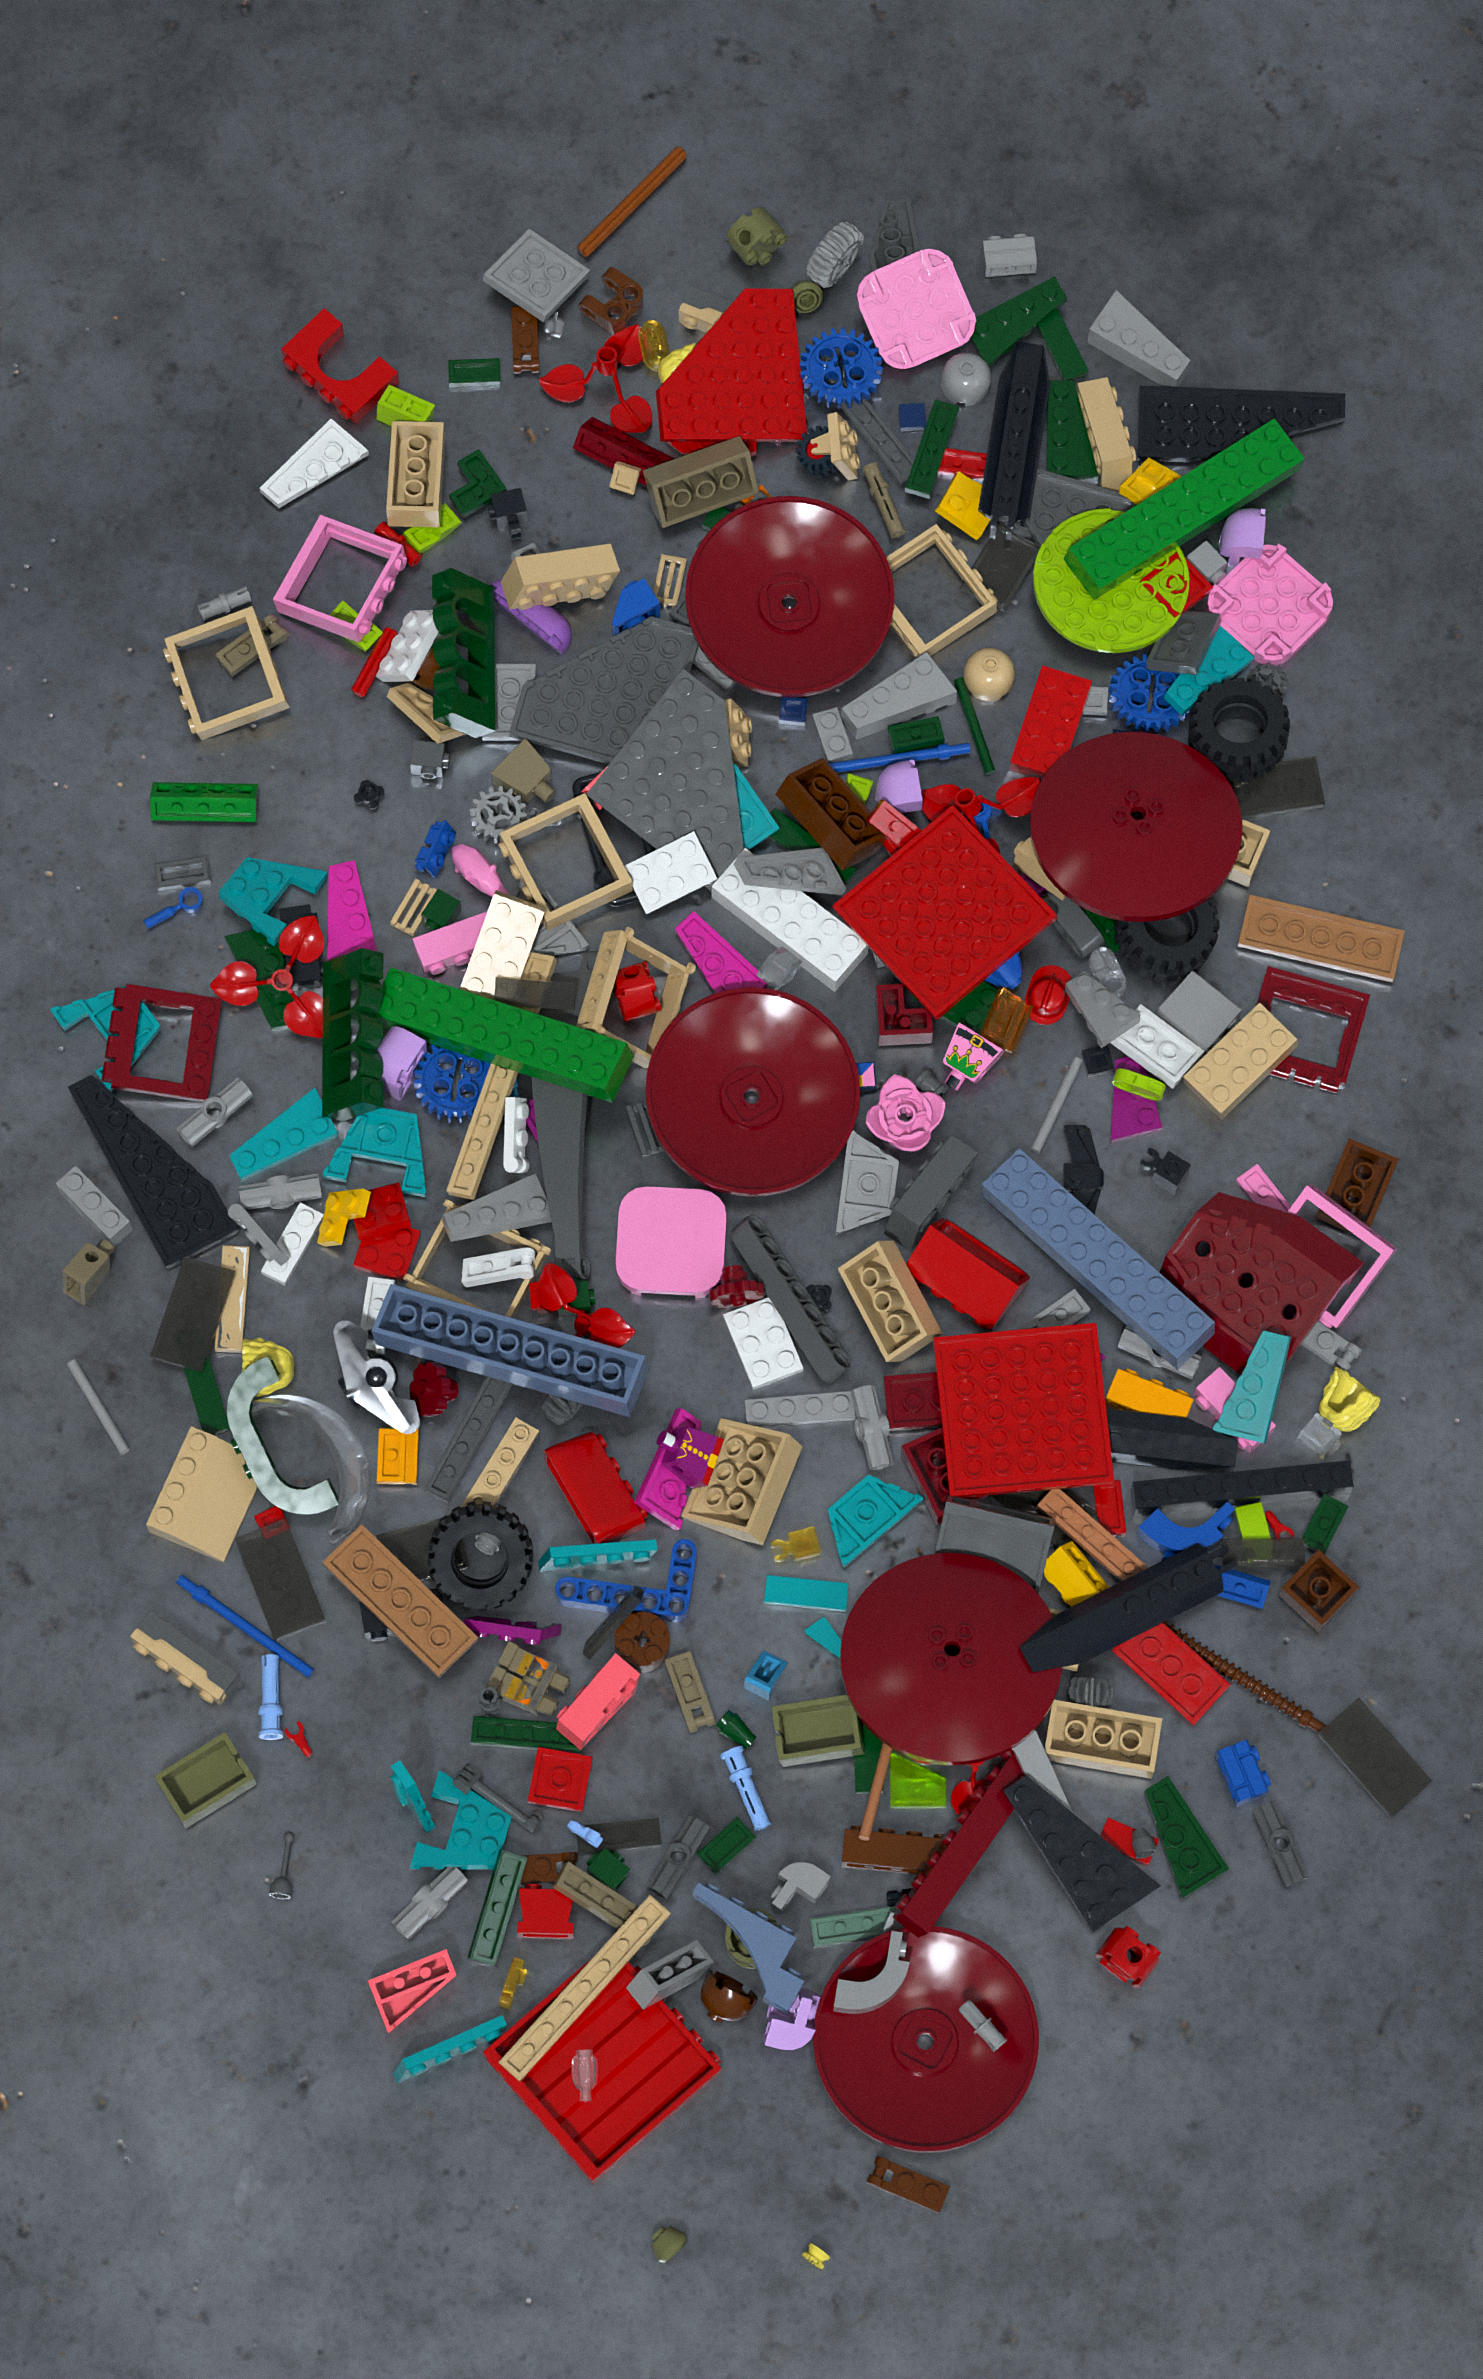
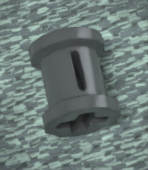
M930 1068L925 1070L914 1082L916 1088H920L923 1092L936 1093L942 1097L949 1086L937 1080L932 1075L933 1071Z

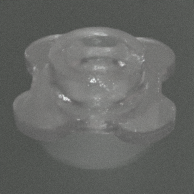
M554 312L553 317L548 318L545 322L544 332L548 333L547 341H550L551 337L560 338L562 334L564 318L558 317V312Z

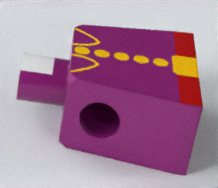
M691 1427L674 1429L672 1434L665 1430L662 1431L656 1443L666 1450L662 1459L663 1466L690 1488L695 1489L708 1486L724 1439Z

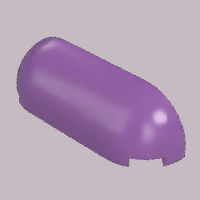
M502 579L492 582L490 586L494 587V600L560 654L563 655L572 641V630L569 622L552 606L536 605L526 610H520L519 608L509 609L501 585Z

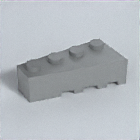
M1116 290L1090 327L1087 343L1161 386L1179 387L1188 374L1190 359Z
M926 652L844 706L841 710V719L857 740L888 729V726L910 721L915 716L932 713L937 708L954 705L957 700V690Z

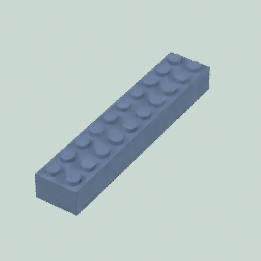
M1020 1148L982 1183V1194L986 1200L1176 1370L1215 1334V1322Z
M393 1284L389 1286L371 1330L376 1345L627 1417H631L649 1370L644 1355Z

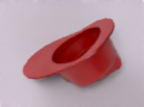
M1047 965L1034 973L1024 1003L1026 1014L1034 1022L1049 1025L1057 1022L1065 1013L1070 999L1065 991V985L1072 980L1065 969L1055 965Z

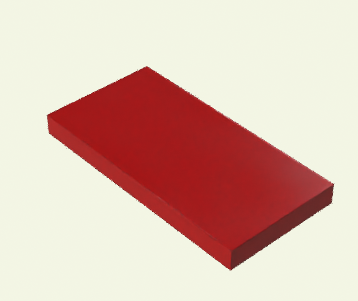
M1164 1623L1114 1647L1112 1650L1192 1725L1199 1721L1231 1685Z

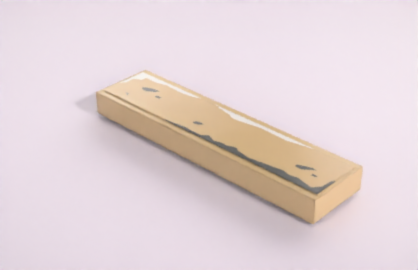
M223 1245L215 1352L242 1353L250 1247Z

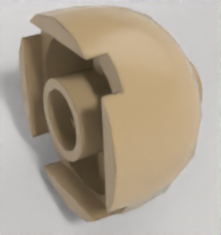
M982 648L968 658L963 670V678L968 690L976 699L985 702L997 701L1012 690L1015 682V667L1011 658L1002 650Z

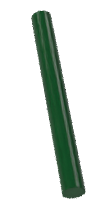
M957 678L954 680V684L985 774H994L996 771L964 678Z

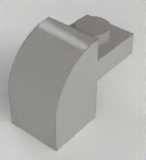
M796 1862L786 1866L778 1874V1879L785 1883V1885L779 1884L770 1897L774 1900L772 1902V1909L781 1914L796 1892L815 1904L831 1882V1876L817 1866L806 1862Z

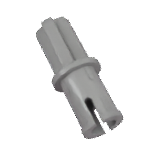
M968 2000L960 2006V2013L975 2029L973 2033H977L993 2052L1007 2041L991 2023L992 2019L989 2018L987 2020L972 2001Z

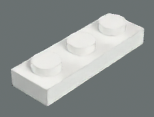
M300 1202L277 1242L278 1247L289 1260L282 1266L274 1259L271 1262L267 1260L261 1273L286 1286L322 1223L324 1214Z

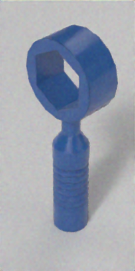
M194 887L183 889L179 894V904L174 907L168 906L144 919L147 929H150L174 916L175 912L181 908L188 913L197 912L203 905L201 892ZM192 893L198 897V903L190 907L183 903V898Z

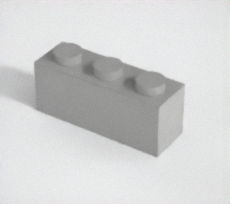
M76 1165L56 1182L59 1193L103 1239L109 1241L114 1247L133 1231L130 1221Z
M695 1940L643 1968L626 1988L644 2010L699 1980L714 1961L698 1940Z

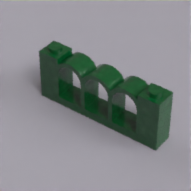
M449 568L432 575V599L437 601L433 606L432 615L435 627L440 633L433 641V654L437 664L440 666L433 676V686L436 695H433V720L478 738L495 732L494 587L453 568ZM456 610L468 615V628L461 624L456 615ZM456 644L468 648V661L460 656ZM456 677L468 682V695L459 688Z
M361 948L323 963L322 1117L345 1121L383 1107V1081H380L383 1073V1059L380 1053L376 1051L383 1037V1023L376 1014L383 1002V987L379 980L383 979L384 953ZM359 988L357 1001L350 1008V991ZM359 1024L357 1037L350 1044V1027ZM359 1060L356 1075L350 1080V1062Z

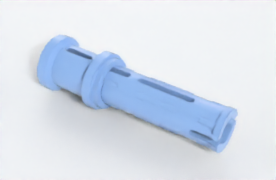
M266 1654V1656H261L262 1706L258 1709V1715L261 1716V1731L258 1732V1737L264 1740H277L283 1738V1731L280 1730V1716L283 1715V1709L279 1705V1656Z
M738 1746L720 1754V1758L725 1760L731 1774L729 1779L732 1783H736L753 1823L754 1830L758 1831L771 1825V1822L751 1778L753 1770L746 1763L742 1753L744 1748L743 1746Z

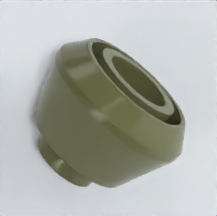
M799 280L793 284L791 289H793L796 312L802 314L810 313L820 306L823 293L817 284L809 280Z
M662 2226L651 2237L654 2241L651 2247L658 2262L667 2263L687 2243V2234L672 2226L667 2229Z

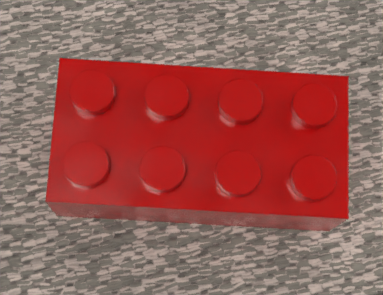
M1042 665L1010 761V771L1030 777H1037L1039 780H1042L1049 768L1061 756L1072 749L1090 695L1092 680Z

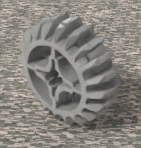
M841 222L834 226L822 239L807 265V275L815 284L823 288H829L834 283H837L848 271L850 266L853 265L854 260L858 257L857 255L863 245L864 235L853 224Z

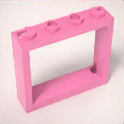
M320 515L273 598L277 611L360 643L363 636L369 633L374 616L381 611L384 603L383 600L387 593L393 590L399 571H402L406 566L407 557L403 545ZM330 538L389 559L353 624L295 603Z
M1309 1184L1304 1188L1287 1213L1297 1215L1309 1200L1381 1254L1339 1312L1335 1315L1326 1309L1319 1319L1321 1323L1329 1328H1332V1326L1338 1328L1343 1324L1398 1248L1313 1184Z

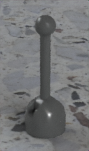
M292 1832L284 1834L286 1842L280 1877L271 1883L269 1896L273 1898H291L292 1885L286 1878L291 1842L295 1838Z

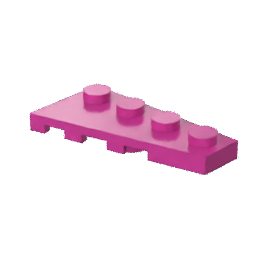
M695 911L675 928V933L714 993L736 988H766L769 985V980Z

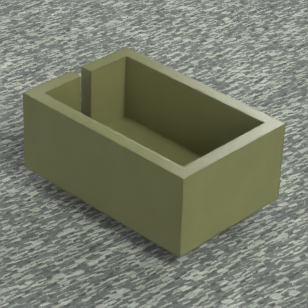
M847 1695L772 1706L774 1728L778 1735L776 1736L778 1758L783 1767L865 1754L860 1718L854 1711Z
M226 1732L154 1776L158 1786L185 1829L257 1785L255 1778L243 1759L240 1758L238 1751Z

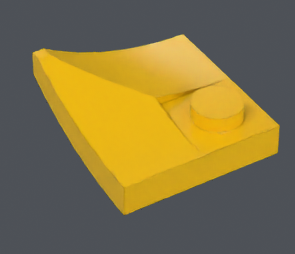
M1148 457L1120 486L1119 494L1138 505L1182 476Z
M958 471L940 500L935 512L975 540L981 537L990 522V519L978 512L982 484Z

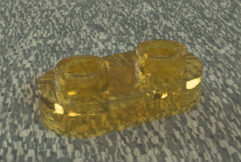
M648 320L639 329L638 337L644 363L651 370L658 371L661 360L668 356L670 351L664 327L657 321Z

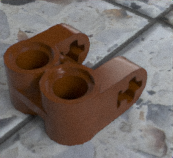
M609 267L602 275L601 280L617 295L613 300L605 304L590 295H586L578 304V308L586 317L604 328L607 332L615 334L627 328L628 321L632 316L642 310L643 289L638 283L619 270ZM628 296L636 297V299L632 301L626 300L625 298ZM614 314L621 316L618 319L610 318V316Z

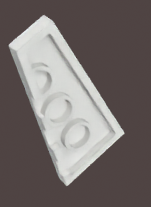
M330 419L260 487V493L280 508L369 455V451L334 420Z

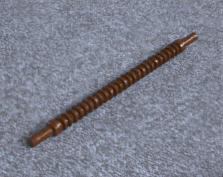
M1168 1620L1163 1622L1200 1657L1211 1664V1667H1216L1218 1673L1224 1672V1677L1230 1676L1232 1682L1238 1681V1686L1244 1685L1245 1690L1251 1689L1252 1695L1257 1693L1258 1699L1263 1697L1265 1703L1268 1701L1272 1703L1271 1707L1277 1706L1279 1712L1281 1710L1285 1711V1716L1290 1714L1292 1716L1291 1719L1294 1720L1296 1718L1298 1724L1302 1727L1308 1726L1331 1741L1336 1731L1313 1717V1712L1308 1709L1302 1710L1301 1705L1295 1706V1701L1289 1702L1288 1697H1281V1692L1276 1694L1275 1688L1270 1690L1268 1684H1261L1262 1680L1256 1681L1254 1675L1248 1676V1671L1242 1672L1241 1667L1235 1668L1234 1662L1229 1664L1228 1658L1225 1660L1221 1659V1654L1217 1656L1214 1654L1215 1650L1209 1651L1208 1646L1202 1647L1201 1641L1196 1643L1194 1637L1188 1638V1633L1182 1634L1181 1629L1175 1630V1625L1169 1626Z

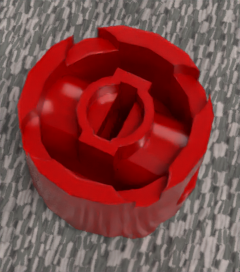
M646 961L618 969L613 991L618 999V1006L624 1021L627 1022L660 1012V1002L654 994V991H657L653 976H650Z
M1125 1926L1124 1929L1115 1927L1096 1952L1095 1957L1098 1959L1102 1958L1100 1963L1117 1978L1125 1983L1130 1979L1134 1981L1131 1986L1139 1989L1159 1963L1158 1957L1161 1952L1152 1944L1148 1943L1145 1945L1138 1940L1139 1934L1129 1926ZM1127 1950H1128V1951L1130 1952V1954H1131V1960H1130V1961L1127 1959V1956H1126Z

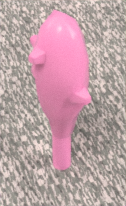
M464 844L452 847V861L455 865L456 873L460 872L468 882L492 898L495 890L509 894L496 871L497 866L495 864L491 865L477 848Z

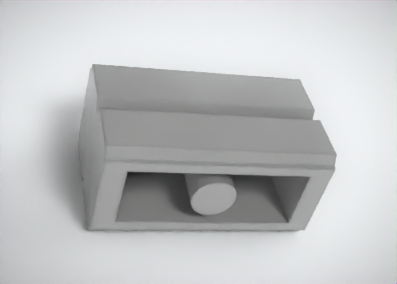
M1016 234L1012 238L1002 239L1000 236H991L987 240H983L982 258L985 277L1036 273L1037 258L1034 236L1027 237L1026 234Z

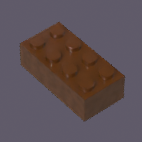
M824 758L788 774L775 794L842 871L878 853L887 839L866 821L871 812Z

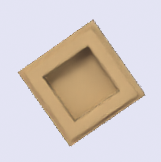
M617 461L614 465L609 487L634 495L641 468Z

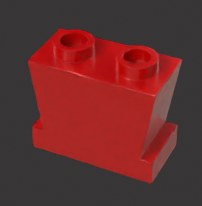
M526 1884L525 1888H519L523 1922L517 1923V1935L519 1938L574 1939V1923H570L574 1904L573 1900L554 1888L542 1889V1885Z

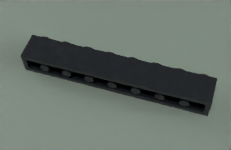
M1350 1460L1134 1481L1131 1486V1497L1134 1516L1152 1514L1157 1508L1162 1513L1220 1508L1226 1502H1229L1232 1506H1240L1255 1502L1271 1503L1321 1498L1324 1494L1330 1497L1350 1495L1354 1485Z

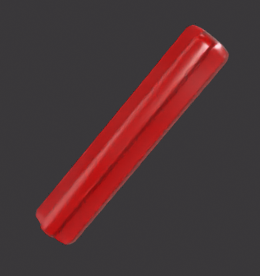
M389 627L384 628L351 688L353 694L359 697L366 695L380 668V662L389 652L393 638L398 635L396 630Z

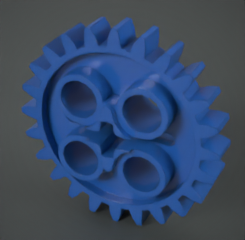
M842 327L840 334H837L835 329L831 328V335L828 336L822 331L821 340L813 337V345L806 344L805 351L807 353L801 354L803 362L799 364L802 370L800 377H802V380H805L803 388H811L809 396L812 397L818 394L817 402L820 403L826 399L827 407L836 402L837 409L841 408L842 403H846V406L850 409L851 401L861 405V397L869 400V391L876 392L877 386L875 384L881 383L879 375L883 372V367L879 366L882 364V357H876L879 349H871L873 341L864 342L865 334L863 333L858 338L855 337V329L848 335L844 327ZM836 348L839 349L841 366L845 370L844 379L847 388H843L841 371L837 366L838 358L834 350ZM852 351L855 352L857 355L854 357H848L845 355V353ZM823 356H828L832 360L824 362L820 360V358ZM852 375H860L862 379L853 380L850 377ZM833 379L837 383L835 385H828L825 381Z
M1143 654L1142 661H1139L1136 656H1133L1131 664L1125 660L1122 668L1117 667L1115 675H1112L1111 684L1108 692L1111 693L1109 702H1113L1112 711H1119L1117 718L1122 719L1126 717L1125 726L1134 723L1135 731L1142 726L1146 733L1149 732L1150 728H1153L1155 733L1158 734L1160 727H1163L1168 732L1170 724L1178 727L1179 721H1184L1190 710L1181 716L1164 699V696L1180 673L1148 670L1146 665L1148 657L1146 654ZM1151 675H1154L1155 681L1152 692L1153 700L1151 704V713H1148L1147 704L1150 693L1149 686L1151 682ZM1134 679H1140L1143 682H1137ZM1164 682L1169 684L1170 686H1164L1161 683ZM1132 702H1139L1142 705H1135ZM1158 705H1163L1167 707V709H1162Z
M432 1045V1054L425 1052L423 1055L425 1061H419L417 1064L420 1070H414V1077L417 1078L413 1081L414 1088H419L416 1090V1097L422 1098V1107L429 1105V1114L437 1111L439 1120L445 1114L448 1117L449 1123H451L454 1116H457L459 1123H462L463 1116L465 1115L471 1121L491 1063L444 1048L438 1049ZM462 1059L461 1079H459L457 1085L456 1100L452 1102L453 1082L456 1080L458 1060ZM443 1063H450L453 1065L448 1070L440 1068V1065ZM469 1067H476L479 1069V1071L474 1074L466 1072V1070ZM439 1087H444L448 1089V1091L444 1094H438L435 1092V1090ZM470 1091L474 1093V1096L464 1098L461 1094Z

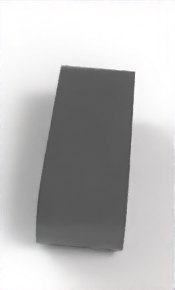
M1049 891L1041 896L1046 904L1057 914L1058 919L1052 924L1079 957H1086L1105 943L1100 931L1079 905L1067 897L1062 901Z

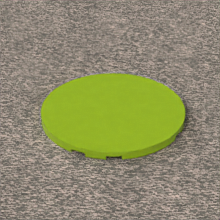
M1111 508L1079 513L1068 518L1052 531L1045 542L1042 543L1035 560L1033 589L1036 602L1043 616L1064 638L1093 651L1123 653L1135 651L1153 644L1173 628L1179 620L1188 598L1189 571L1180 547H1177L1112 590L1093 600L1063 559L1069 547L1125 513L1123 511L1111 510ZM1177 552L1181 562L1177 559L1167 567L1169 557ZM1166 560V563L1163 566H1159ZM1154 569H1163L1150 581L1140 582L1142 578ZM1177 574L1182 575L1184 581H1187L1186 590L1183 593L1172 594L1171 591H1179L1184 588V583ZM1171 575L1175 576V578H1173V579H1171V580L1169 581V586H1170L1171 588H1167V587H1166L1167 579H1168ZM1144 583L1152 585L1154 588L1153 595L1143 586ZM1157 591L1171 605L1174 611L1180 613L1176 618L1168 612L1164 604L1159 603L1155 599Z

